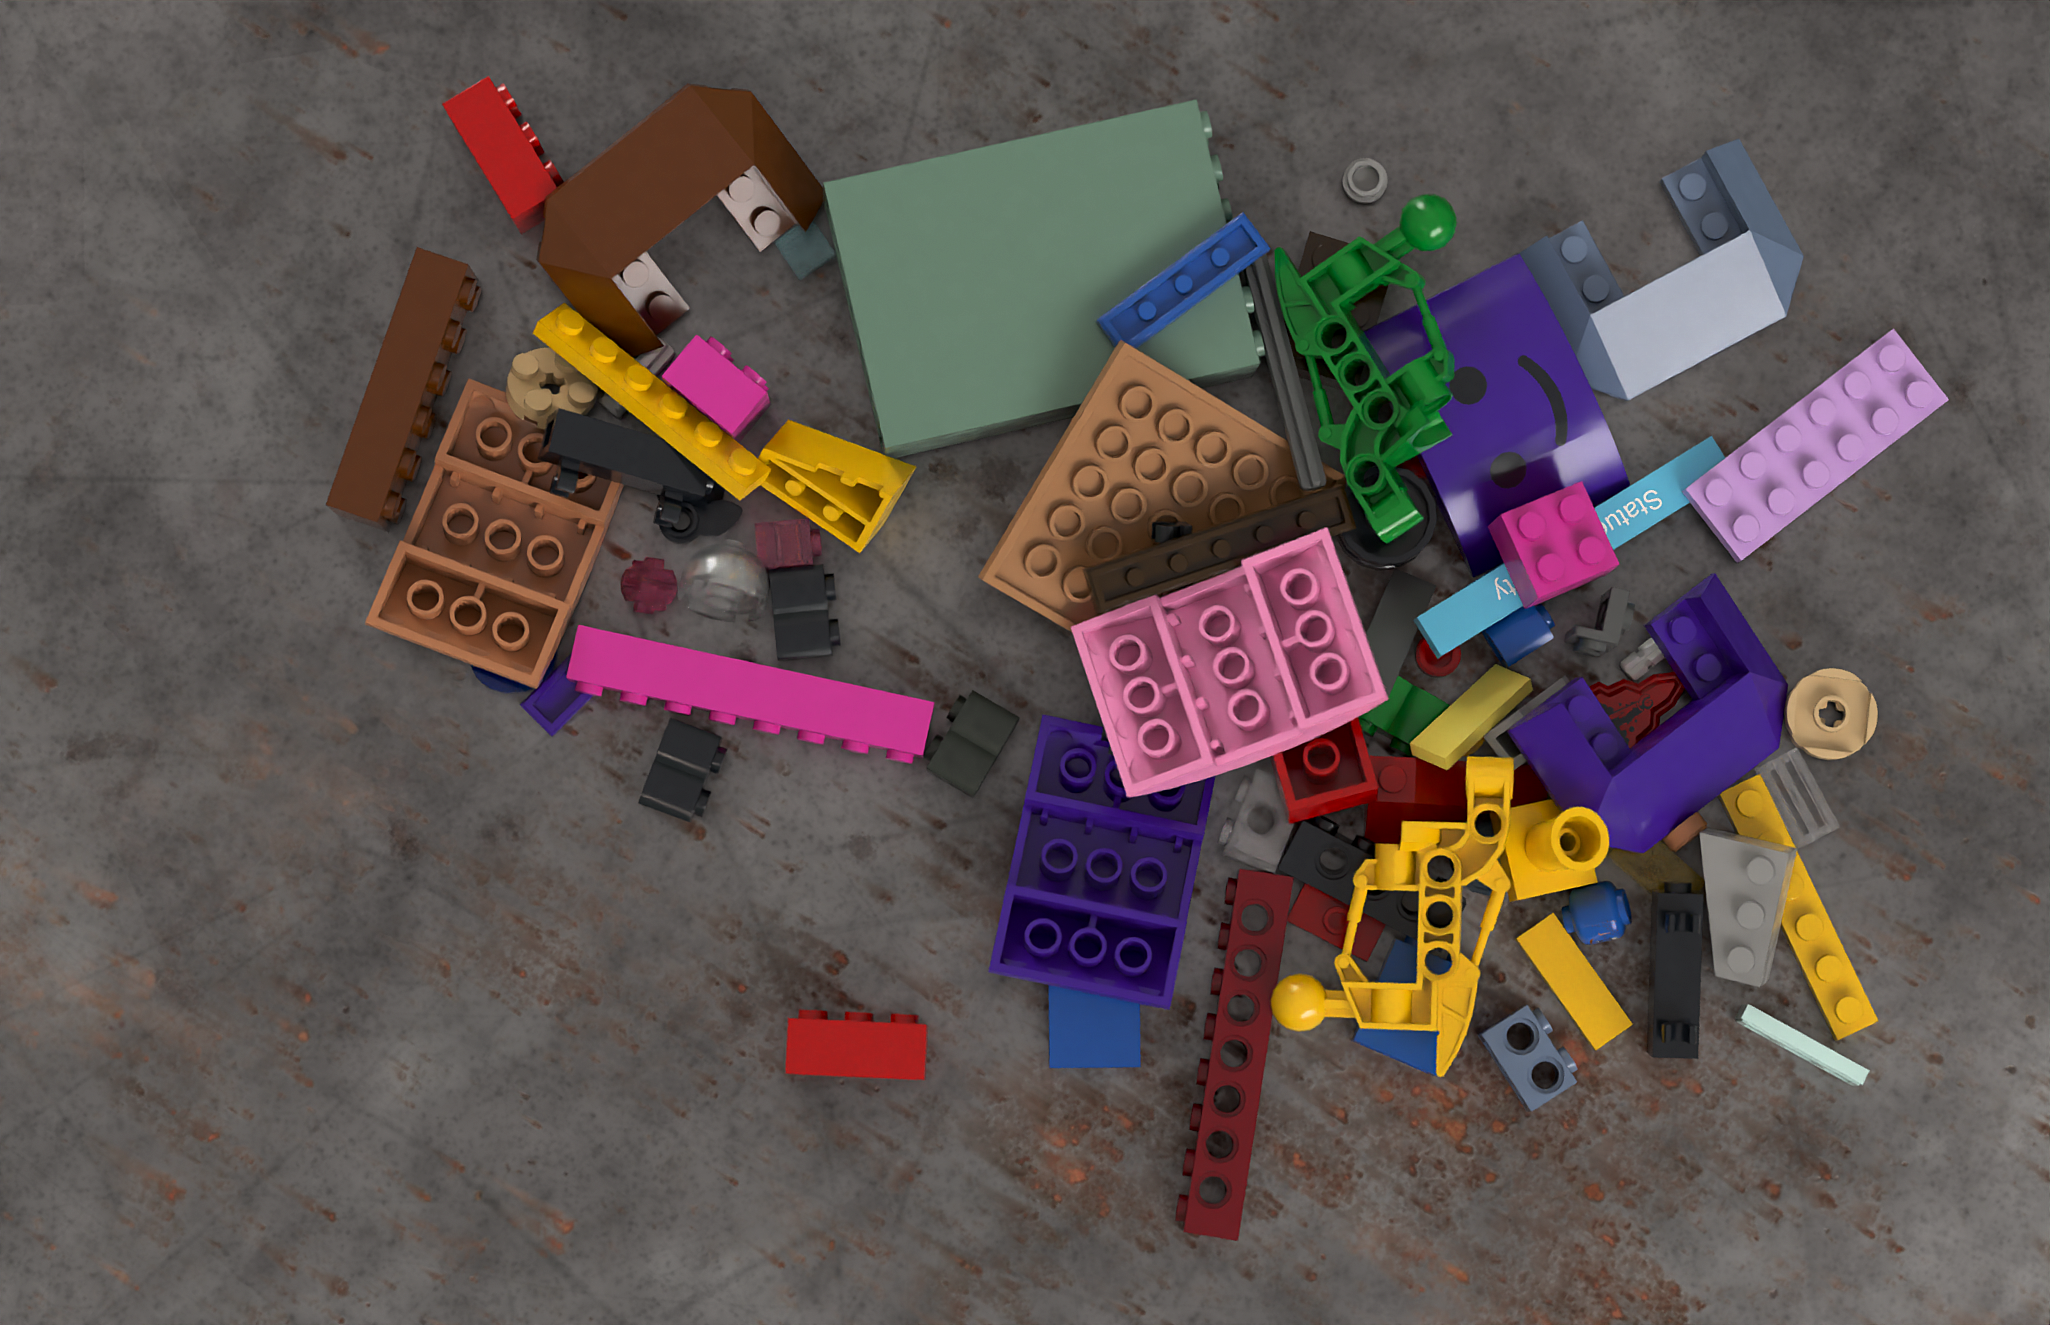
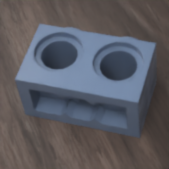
M1523 1005L1479 1033L1478 1037L1525 1110L1532 1112L1576 1084L1577 1081L1572 1073L1578 1070L1567 1050L1564 1047L1557 1050L1547 1034L1552 1032L1553 1029L1541 1010L1537 1008L1531 1011L1528 1005ZM1515 1023L1523 1024L1530 1032V1042L1522 1050L1512 1048L1507 1041V1031ZM1540 1062L1550 1064L1555 1071L1554 1082L1545 1089L1536 1086L1532 1080V1070Z

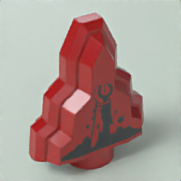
M1675 672L1653 674L1640 683L1622 679L1609 686L1600 681L1589 686L1629 748L1633 747L1659 726L1660 716L1675 707L1685 689Z

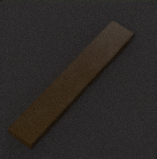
M1338 484L1083 568V572L1096 613H1102L1243 566L1241 561L1321 529L1328 528L1332 537L1356 529L1344 485Z

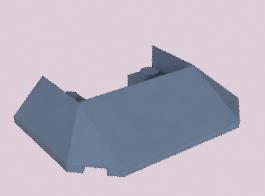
M1740 139L1707 150L1701 158L1665 176L1659 181L1700 256L1626 296L1623 295L1583 220L1550 238L1548 236L1543 237L1519 253L1554 312L1591 389L1629 401L1786 317L1804 255Z

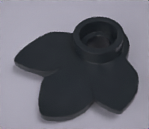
M715 481L709 495L705 494L703 498L694 504L682 501L681 514L687 515L690 518V524L687 528L677 529L674 527V523L671 528L659 525V528L669 541L676 544L690 543L699 535L717 537L728 532L736 525L743 509L733 502L723 500L725 489Z

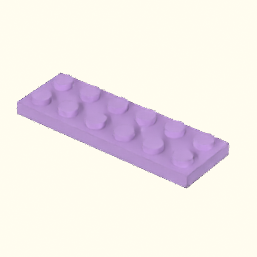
M1893 328L1689 485L1682 493L1733 559L1739 563L1949 399Z

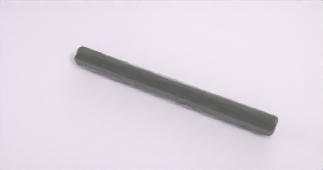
M1265 254L1244 269L1243 273L1246 284L1251 290L1254 315L1263 339L1265 357L1299 486L1303 491H1315L1326 485V477L1267 254Z

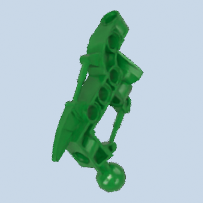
M1422 194L1411 198L1401 211L1399 227L1376 243L1372 244L1359 236L1304 276H1301L1283 248L1277 247L1274 251L1275 279L1282 313L1295 342L1296 351L1306 358L1314 389L1312 394L1321 425L1318 437L1322 442L1340 450V463L1346 481L1363 507L1370 525L1386 544H1389L1424 519V516L1420 514L1407 493L1408 488L1395 467L1452 436L1438 410L1444 407L1453 397L1446 383L1454 379L1455 357L1446 348L1436 319L1431 315L1422 291L1426 283L1425 278L1399 261V259L1413 249L1434 251L1445 247L1454 237L1457 225L1454 209L1445 198L1436 194ZM1381 284L1385 287L1393 284L1413 291L1423 317L1424 329L1432 347V350L1423 357L1411 361L1392 375H1390L1350 312L1356 308L1355 302ZM1341 328H1345L1347 332L1345 343L1341 347L1333 349L1332 337L1334 333ZM1315 358L1324 359L1354 407L1346 424H1334L1326 390L1322 388ZM1364 365H1369L1370 376L1363 385L1356 386L1355 374L1357 370ZM1392 402L1394 407L1392 417L1387 422L1380 424L1378 420L1380 408L1384 404ZM1377 465L1379 468L1378 481L1373 486L1366 487L1364 475L1370 467Z

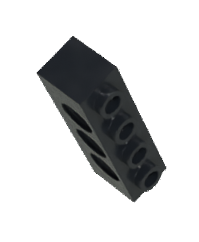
M1322 815L1300 821L1279 862L1278 869L1350 906L1354 889L1353 877L1366 859H1375L1376 843L1358 834L1352 840L1338 833L1340 825ZM1328 848H1339L1345 853L1347 861L1343 867L1332 870L1322 864L1320 856ZM1438 876L1436 881L1446 882L1447 879ZM1367 890L1363 913L1418 941V911L1408 910L1401 901L1407 891ZM1462 896V912H1463V910H1464V908H1465V906H1466V898ZM1437 901L1431 904L1428 909V920L1437 928H1445L1452 922L1453 910L1447 903ZM1439 947L1433 948L1439 952H1442L1443 948Z

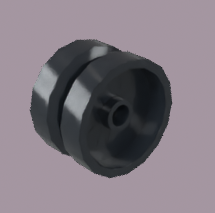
M1378 466L1371 467L1366 471L1364 475L1366 487L1373 486L1378 481ZM1397 466L1395 469L1408 488L1407 493L1420 514L1424 516V519L1389 544H1386L1370 525L1363 507L1350 486L1347 485L1345 491L1356 529L1335 535L1343 552L1358 565L1376 571L1398 569L1413 561L1431 540L1437 522L1435 499L1427 484L1412 471Z

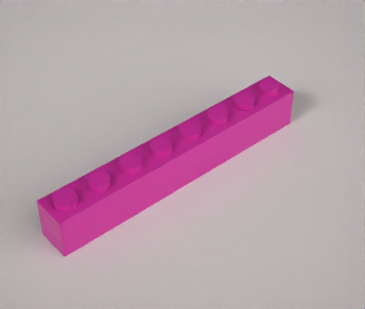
M582 625L577 627L566 676L570 682L576 683L575 691L601 697L603 689L621 693L620 701L640 706H646L647 699L665 702V711L690 716L692 708L709 712L708 720L727 725H735L736 718L754 722L753 730L768 734L779 735L780 728L798 731V740L823 745L824 739L827 737L843 741L841 749L861 754H868L869 747L886 750V759L912 764L914 757L924 758L935 703L932 701Z

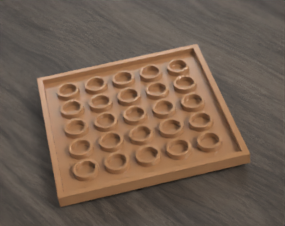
M1120 340L978 577L1072 632V626L1115 610L1096 613L1083 568L1159 544L1152 540V522H1187L1192 526V532L1338 484L1345 486L1347 481L1345 475L1322 462L1326 485L1315 491H1303L1299 486L1287 440ZM1214 575V576H1211V577H1208V578H1205V579H1202V580H1199V581L1190 583V586H1192V585H1194V584H1197V583H1199V582L1205 581V580H1207V579H1210V578H1212V577H1215V576H1217V575ZM1175 588L1157 594V596L1161 598L1168 594L1181 590V588Z

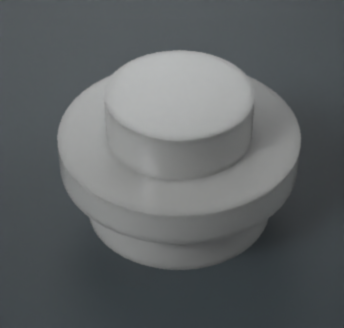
M1360 158L1351 162L1345 169L1342 178L1345 193L1349 198L1358 203H1371L1378 200L1385 192L1388 182L1383 166L1370 158Z

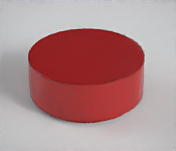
M1424 637L1419 641L1415 649V661L1418 668L1424 674L1434 678H1441L1451 674L1461 660L1460 645L1438 659Z

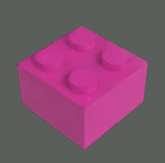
M696 334L661 377L667 386L739 443L771 405L767 394L769 388L765 385L767 382L749 366L745 365L742 370H739L733 365L734 359L730 356L732 353L715 338L710 336L705 342Z
M1582 481L1505 512L1488 525V529L1525 609L1602 578L1620 565Z

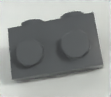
M1611 587L1601 596L1594 629L1575 625L1565 634L1564 642L1574 645L1573 652L1590 657H1600V653L1609 652L1619 644L1620 635H1623L1625 630L1629 631L1633 619L1635 604L1628 603L1630 591Z

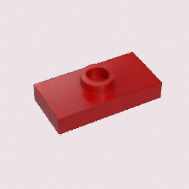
M1304 883L1288 914L1287 922L1342 950L1349 922L1347 916L1350 906ZM1362 913L1361 921L1357 924L1351 955L1367 962L1386 924Z

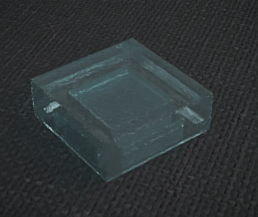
M814 220L806 233L797 226L774 241L775 246L799 281L836 257L835 251Z

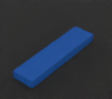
M1242 212L1098 318L1096 323L1114 347L1122 340L1137 349L1269 252L1271 248L1244 212Z

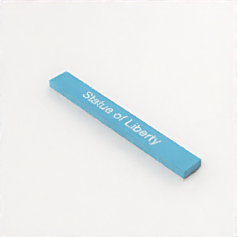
M1712 436L1594 508L1613 550L1690 503L1682 491L1725 458ZM1502 564L1419 615L1413 621L1438 659L1521 608L1523 604L1505 564Z

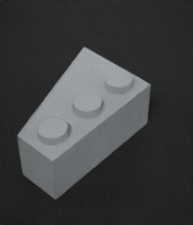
M1708 827L1699 832L1715 976L1761 987L1769 981L1797 848Z

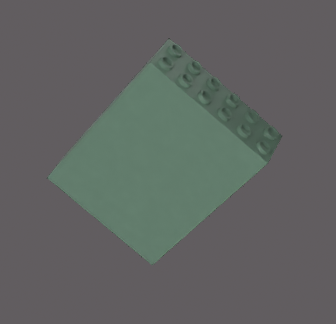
M1197 99L823 183V201L882 454L897 458L1070 419L1075 416L1115 349L1114 345L1096 323V320L1233 220L1228 198L1220 199L1219 182L1223 181V175L1218 155L1210 156L1208 149V138L1212 137L1209 115L1207 111H1199ZM1240 273L1138 347L1137 350L1201 389L1251 378L1261 363V357L1265 356V349L1260 330L1252 331L1250 313L1254 312V303L1249 286L1242 287L1239 278Z

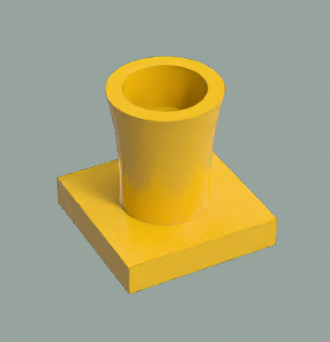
M1552 799L1512 807L1505 850L1499 857L1501 866L1511 883L1510 889L1507 891L1509 902L1598 883L1595 867L1604 860L1609 848V833L1601 817L1594 811L1584 807L1569 808L1561 813ZM1494 811L1489 814L1495 836L1501 830L1502 820L1499 814Z

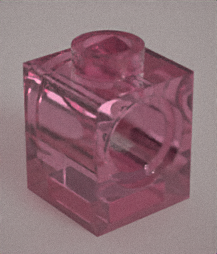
M809 518L755 523L758 568L761 573L769 572V569L814 565V557L822 556L820 529L811 530Z

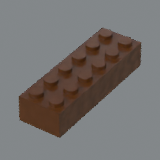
M416 247L326 502V506L338 516L386 532L390 531L392 523H400L407 503V499L402 498L407 480L414 482L422 461V456L416 455L422 438H430L435 426L437 414L433 413L432 409L437 395L444 397L451 380L452 371L446 370L452 353L457 355L460 353L465 341L467 329L461 326L466 312H474L480 298L482 287L476 285L478 278L469 264Z

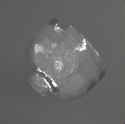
M723 540L720 543L711 544L699 549L687 560L681 575L677 598L680 601L684 596L688 599L687 608L710 619L735 622L736 614H749L748 622L756 621L765 614L769 597L770 578L763 562L754 553L747 550L743 543L735 540Z

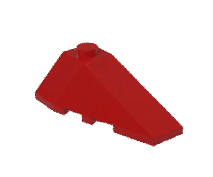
M1369 756L1378 784L1377 801L1365 804L1363 837L1376 844H1400L1401 821L1464 823L1467 821V761H1457L1448 770H1445L1415 757ZM1520 765L1514 770L1511 808L1547 800L1546 789L1529 765ZM1487 810V811H1484V812H1482V813H1480V814H1487V813L1494 812V811H1492V810Z

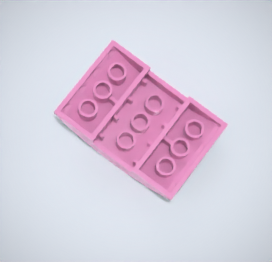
M1328 528L1241 561L1243 566L1161 598L1154 595L1071 627L1126 794L1129 798L1203 780L1265 759L1327 733L1388 700Z

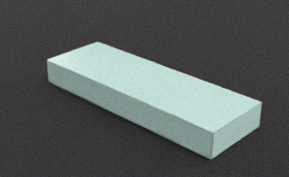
M1749 1004L1742 1005L1735 1017L1736 1022L1851 1086L1863 1085L1870 1070Z

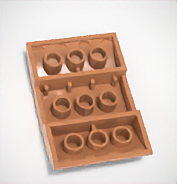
M468 378L434 458L435 466L405 537L403 541L400 540L365 624L537 689L579 602L624 485L578 471V480L574 494L569 493L568 498L550 494V487L557 465L538 460L545 430L537 427V421L531 420L525 415L524 420L515 415L507 402L506 392Z

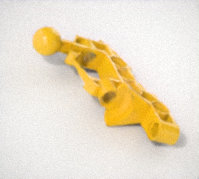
M1467 756V823L1401 821L1400 844H1375V859H1366L1353 877L1354 889L1347 916L1349 922L1342 954L1338 955L1334 962L1344 990H1325L1322 983L1311 975L1302 973L1288 975L1278 982L1272 992L1270 1001L1272 1013L1279 1024L1288 1030L1303 1032L1318 1026L1325 1017L1356 1018L1359 1027L1363 1029L1439 1031L1437 1035L1436 1074L1440 1077L1445 1075L1457 1056L1467 1034L1474 1011L1478 979L1481 975L1478 966L1490 931L1494 929L1505 893L1511 886L1510 880L1500 865L1498 858L1505 850L1510 828L1511 799H1513L1514 784L1513 757ZM1487 810L1495 811L1502 820L1501 830L1493 837H1484L1476 829L1477 817L1480 813ZM1438 855L1447 856L1454 864V874L1446 882H1438L1429 874V863ZM1477 879L1491 888L1492 891L1480 924L1482 928L1470 960L1461 952L1462 891L1464 885H1468ZM1367 890L1419 891L1417 983H1380L1369 981L1351 956L1357 924L1361 921ZM1437 901L1447 903L1453 910L1452 922L1445 928H1437L1428 920V909L1431 904ZM1433 948H1444L1451 955L1452 965L1448 972L1436 974L1428 968L1426 958Z

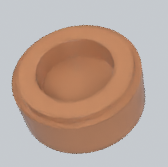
M1696 812L1662 840L1672 852L1676 853L1696 838L1699 832L1705 830L1708 823L1699 812Z

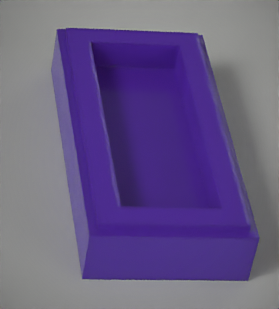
M571 654L520 704L551 737L594 696L575 691L576 683L570 682L566 678Z

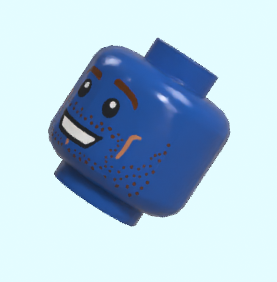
M1601 881L1574 888L1569 895V905L1562 907V917L1567 933L1576 932L1578 939L1585 945L1618 939L1625 933L1626 925L1632 924L1630 904L1623 888L1617 889L1610 881Z

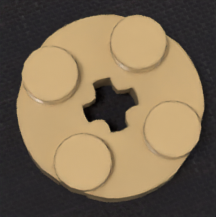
M539 348L527 353L518 354L512 361L506 384L507 402L515 415L524 420L525 415L529 419L537 421V427L544 430L548 416L558 408L586 416L594 407L598 392L596 384L551 348ZM545 384H555L560 387L559 394H552L549 389H542L541 387L545 386Z
M1822 669L1799 680L1789 693L1784 709L1785 725L1792 743L1808 755L1823 760L1842 759L1860 750L1872 737L1877 725L1878 710L1872 693H1869L1867 687L1860 682L1862 680L1855 674L1842 669ZM1828 702H1834L1835 709L1843 712L1842 720L1834 721L1833 727L1826 726L1825 719L1819 717V709H1825Z

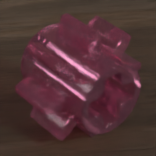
M645 557L644 561L633 560L632 566L624 571L621 578V592L625 601L634 602V612L653 614L654 610L665 611L666 605L675 598L677 580L673 570L663 569L664 559Z

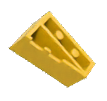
M789 419L766 444L758 457L759 460L771 469L765 482L761 484L763 488L859 553L863 551L885 524L916 469L914 465Z

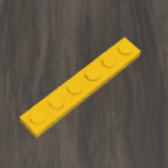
M565 302L537 322L533 331L536 337L739 501L765 482L771 471L766 464Z
M1761 774L1732 786L1718 795L1736 834L1796 848ZM1796 852L1780 927L1834 1040L1838 1041L1878 1022V1018L1798 852Z

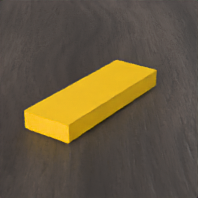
M1554 913L1549 914L1515 939L1594 1051L1633 1025Z

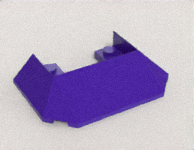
M1715 573L1709 575L1644 625L1691 696L1692 701L1633 747H1628L1583 677L1574 678L1506 730L1560 812L1562 813L1573 807H1584L1594 811L1601 817L1607 827L1609 847L1645 853L1682 822L1775 752L1780 746L1788 683Z

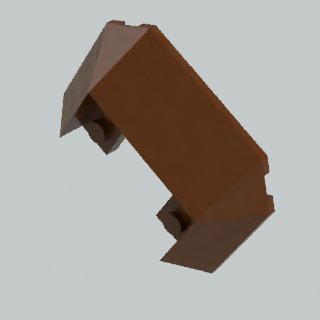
M688 83L545 197L543 210L545 221L542 242H539L536 260L584 319L614 341L630 356L635 357L664 347L656 335L690 309L646 251L716 196L754 247L761 252L795 224L806 233L823 203V187L750 90L711 88L706 85Z

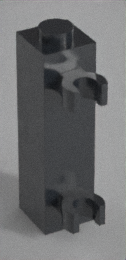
M558 408L548 416L538 460L557 465L550 487V494L568 498L569 493L574 494L579 471L661 495L653 523L671 528L673 523L678 524L682 501L694 504L703 498L705 494L709 495L712 491L715 481L660 437Z
M1665 881L1664 889H1652L1647 1053L1652 1058L1698 1059L1704 894L1698 890H1692L1691 882Z

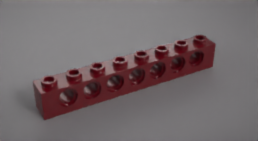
M1239 869L1236 878L1228 877L1224 904L1232 905L1230 923L1221 922L1217 949L1225 950L1223 968L1214 967L1210 989L1211 995L1218 996L1215 1014L1207 1012L1203 1040L1211 1041L1209 1059L1200 1058L1196 1085L1204 1086L1202 1104L1193 1103L1189 1130L1197 1131L1195 1149L1186 1148L1182 1176L1190 1177L1188 1195L1179 1194L1175 1221L1183 1222L1182 1231L1185 1233L1238 1241L1273 1016L1270 1001L1272 992L1278 984L1294 877ZM1256 905L1265 911L1267 922L1262 930L1251 931L1243 925L1241 915L1247 906ZM1250 950L1258 956L1260 967L1255 975L1243 976L1236 970L1234 961L1240 951ZM1236 995L1247 997L1253 1005L1251 1017L1244 1022L1235 1021L1228 1014V1002ZM1229 1040L1240 1042L1246 1050L1244 1062L1237 1067L1227 1066L1221 1059V1048ZM1224 1085L1233 1087L1239 1095L1237 1107L1227 1113L1218 1110L1213 1101L1215 1091ZM1215 1131L1226 1132L1232 1140L1231 1151L1221 1158L1213 1157L1206 1147L1208 1137ZM1210 1176L1220 1178L1225 1185V1194L1216 1203L1205 1202L1199 1192L1202 1181Z

